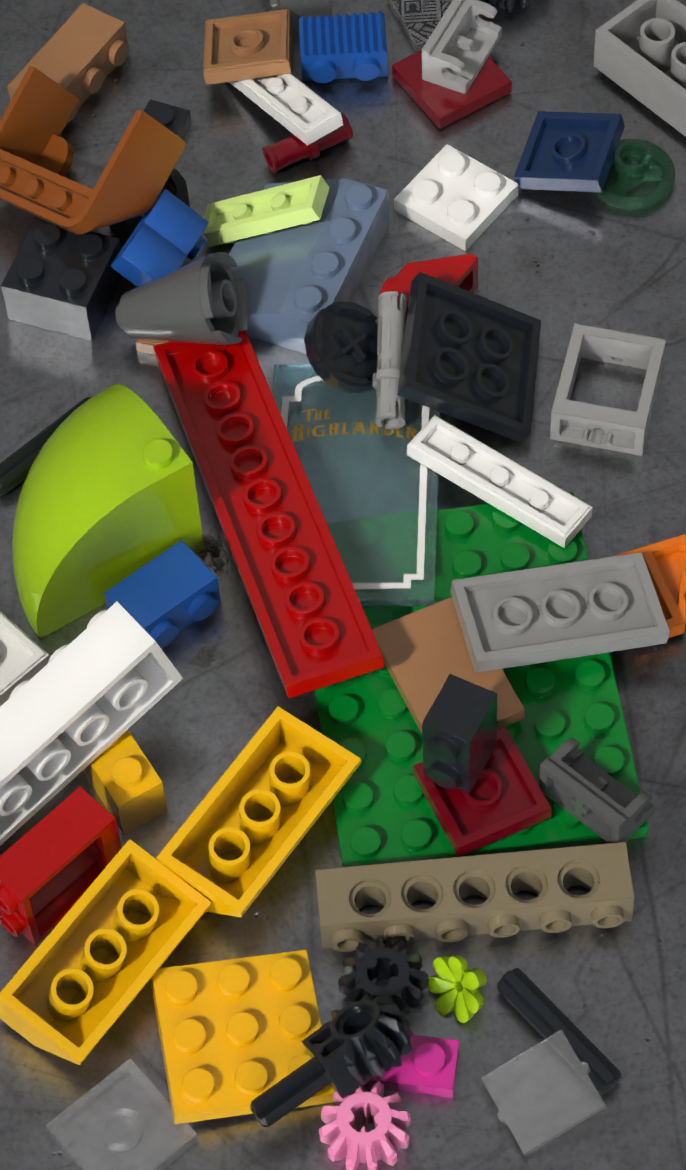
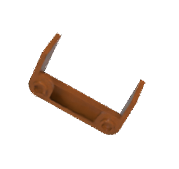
M29 66L0 119V200L74 234H84L141 216L153 207L187 142L146 112L137 108L94 189L68 179L64 176L71 167L74 150L72 145L60 137L80 99L37 68Z

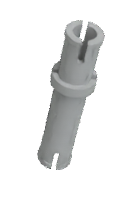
M397 291L383 292L378 296L377 373L373 374L372 384L375 390H377L375 424L381 428L384 426L385 419V429H399L406 424L405 398L398 396L397 393L406 329L407 296L403 293L400 294L399 302H397Z

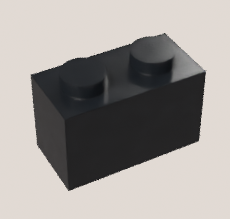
M449 674L422 722L423 774L429 776L434 783L446 789L458 788L470 794L497 745V693L452 674Z

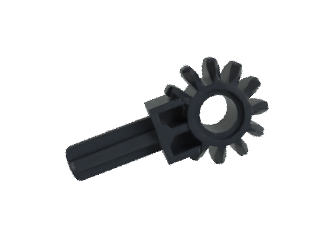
M370 993L365 994L361 1000L356 1002L349 999L347 1006L341 1010L331 1011L332 1021L324 1023L317 1031L301 1041L311 1059L252 1100L250 1108L258 1122L264 1127H270L328 1084L343 1099L361 1085L366 1084L371 1077L378 1075L384 1079L385 1072L391 1067L402 1066L400 1057L412 1050L410 1038L413 1035L410 1029L411 1024L404 1011H400L397 1004L392 1002L387 995L374 998Z

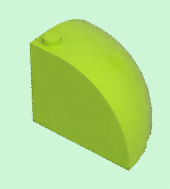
M112 384L74 410L44 444L34 460L22 487L14 518L12 538L13 568L21 605L30 626L39 640L106 603L105 592L182 540L195 554L205 549L193 462L153 410L136 393L124 385Z

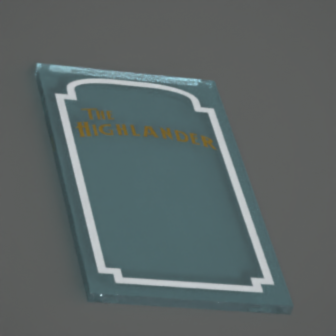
M274 364L272 395L361 606H430L435 604L438 473L407 456V445L434 415L440 418V412L405 399L406 424L399 429H385L384 419V426L380 428L375 424L377 390L374 387L361 393L342 392L329 386L315 373L311 364Z

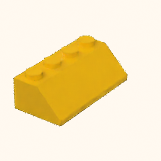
M278 706L156 859L212 902L206 912L242 917L360 766L361 758Z
M129 839L0 992V1019L34 1046L81 1065L203 916L212 902Z

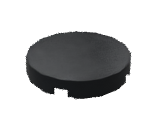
M338 301L321 309L308 323L304 337L306 356L315 373L329 386L347 393H361L373 388L372 379L373 374L377 373L378 324L375 322L378 318L369 309L354 302Z

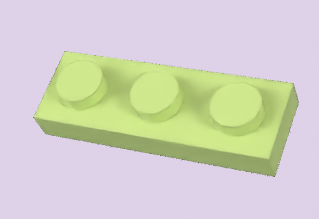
M319 175L207 204L203 218L209 221L203 235L208 240L204 246L208 248L224 243H233L240 239L260 234H270L276 230L301 224L306 225L320 220L330 187L323 177Z

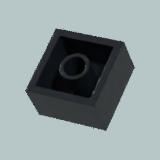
M35 217L1 284L8 319L92 341L123 277L110 267L121 250L120 239L92 231L84 234H74L48 221Z

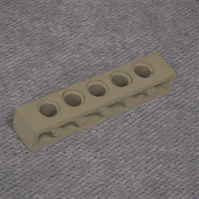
M626 842L315 870L322 949L333 948L342 952L356 950L360 942L364 945L376 944L380 936L385 939L386 945L394 947L401 940L406 945H410L415 940L425 939L457 942L467 936L490 934L493 937L504 938L513 936L519 931L542 929L548 933H559L568 930L571 926L592 924L598 928H612L623 922L632 921L634 892ZM573 886H581L586 888L589 893L577 896L569 893L567 889ZM520 891H531L538 897L532 900H521L515 894ZM471 895L483 897L486 901L479 905H470L464 902L463 899ZM418 900H428L434 904L431 908L419 910L411 906L412 903ZM370 904L382 908L376 914H364L359 911L363 906Z

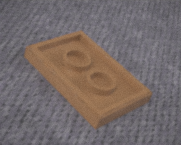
M452 597L372 629L382 653L384 664L421 734L422 722L449 674L497 693V730L525 719V709L503 669L474 672Z

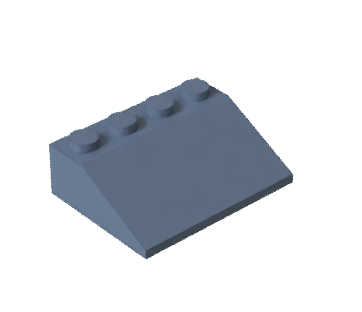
M347 178L325 180L330 188L320 220L306 225L301 224L276 230L270 234H260L240 239L235 242L229 256L237 264L236 267H231L235 280L244 279L247 288L249 324L245 331L248 337L306 354L304 337L307 325L321 309L326 308L330 304L338 301L352 302L389 226L388 190ZM292 182L265 184L263 190Z

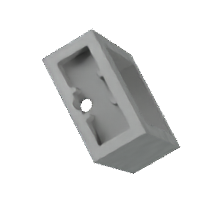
M574 323L551 411L550 439L642 456L664 368L666 339L652 337L643 333L633 334L610 330L598 325L588 326ZM580 359L647 370L637 412L570 400Z

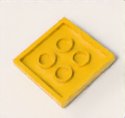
M307 949L159 968L150 979L174 1125L253 1114L250 1108L252 1100L311 1059L301 1041L321 1027V1020ZM328 1084L298 1107L333 1103L334 1089Z

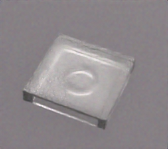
M131 1059L123 1063L46 1124L48 1133L80 1170H163L198 1142L197 1133L188 1123L174 1125L171 1104Z

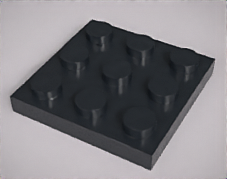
M419 272L411 281L397 395L522 443L531 434L541 320Z

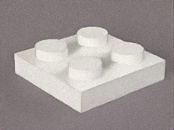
M446 144L394 198V211L460 249L467 251L518 196V183Z

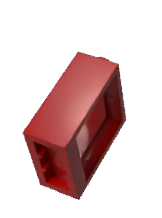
M78 787L0 856V922L13 936L18 937L22 933L35 946L51 933L122 848L116 818L82 787Z

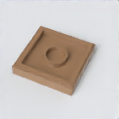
M290 9L205 21L203 75L206 85L291 74L292 18Z

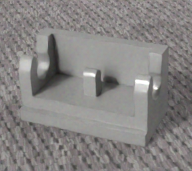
M453 0L422 48V80L466 94L502 36L501 26L491 21L483 20L479 14L493 19L498 10L492 5L479 0Z

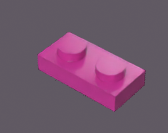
M412 1035L410 1038L412 1050L400 1057L402 1066L391 1067L385 1072L384 1079L377 1075L371 1077L363 1085L365 1088H372L380 1081L384 1085V1090L453 1098L459 1056V1040Z

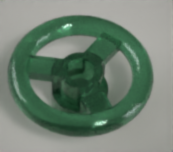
M621 139L612 162L618 172L617 182L611 190L604 185L602 192L593 193L606 204L619 209L639 210L651 207L667 197L672 190L676 177L674 164L663 149L651 142L641 139ZM650 157L653 158L659 164V166L650 167ZM643 181H661L658 187L648 194L634 197L625 196L632 186H637Z

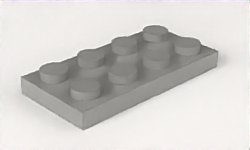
M642 552L452 580L450 593L475 673L666 644L670 634Z

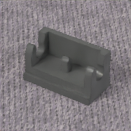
M573 737L569 738L549 759L546 758L540 764L539 787L541 791L606 842H626L654 812V805L650 803L652 797L644 791L638 796L585 757L583 751L578 748L581 743Z

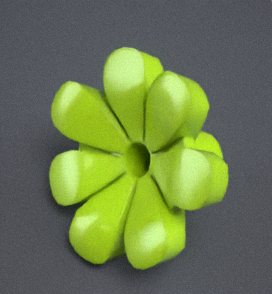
M460 955L437 957L433 961V967L438 975L428 977L429 991L441 994L435 1002V1009L442 1016H446L454 1010L456 1019L461 1023H465L474 1017V1014L482 1009L484 1005V999L478 989L486 985L487 976L479 967L469 970L466 959Z

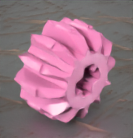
M380 1081L372 1087L370 1092H363V1085L353 1091L352 1095H347L343 1099L335 1091L333 1093L335 1106H323L321 1120L325 1125L319 1129L320 1141L324 1144H330L327 1150L329 1159L332 1162H336L346 1158V1170H357L360 1163H367V1170H378L377 1161L380 1159L394 1167L398 1161L395 1149L408 1148L410 1142L409 1135L404 1130L411 1126L410 1114L407 1111L400 1110L402 1098L398 1092L384 1097V1085ZM365 1123V1127H362L361 1132L356 1131V1125ZM369 1123L374 1124V1130L365 1132V1128H368Z

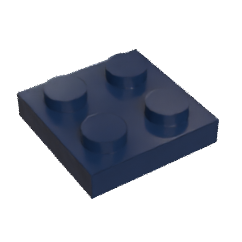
M538 111L514 175L515 182L518 183V189L602 192L625 128L622 115Z

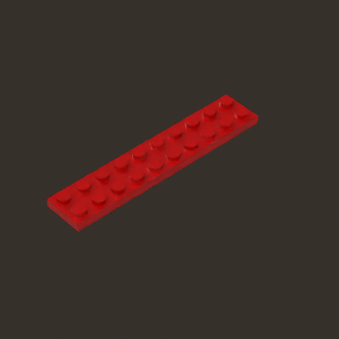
M239 331L238 337L243 338L240 343L228 346L175 341L153 346L157 363L288 699L384 668L383 656L246 331Z

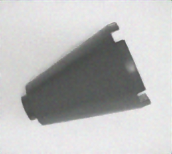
M226 252L211 253L124 293L121 296L120 303L116 306V320L118 326L131 338L228 346L240 343L243 338L238 337L239 331L247 330L249 300L244 279L235 280L231 267H236L237 264Z

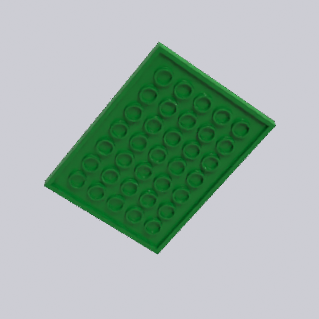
M487 503L426 512L424 580H411V588L355 589L369 625L373 629L452 597L450 593L452 580L589 559L582 529L563 548ZM419 513L328 526L352 583H403L404 574H417ZM609 652L503 669L525 709V719L506 726V729L538 785L540 764L546 758L549 759L564 742L573 737L581 743L578 748L583 751L585 757L638 796L641 793ZM385 664L384 668L314 690L321 734L361 758L360 766L332 800L342 867L457 857L414 777L413 765L423 762V737ZM544 794L551 806V818L463 856L586 846L608 842ZM647 820L629 839L648 837L649 827Z

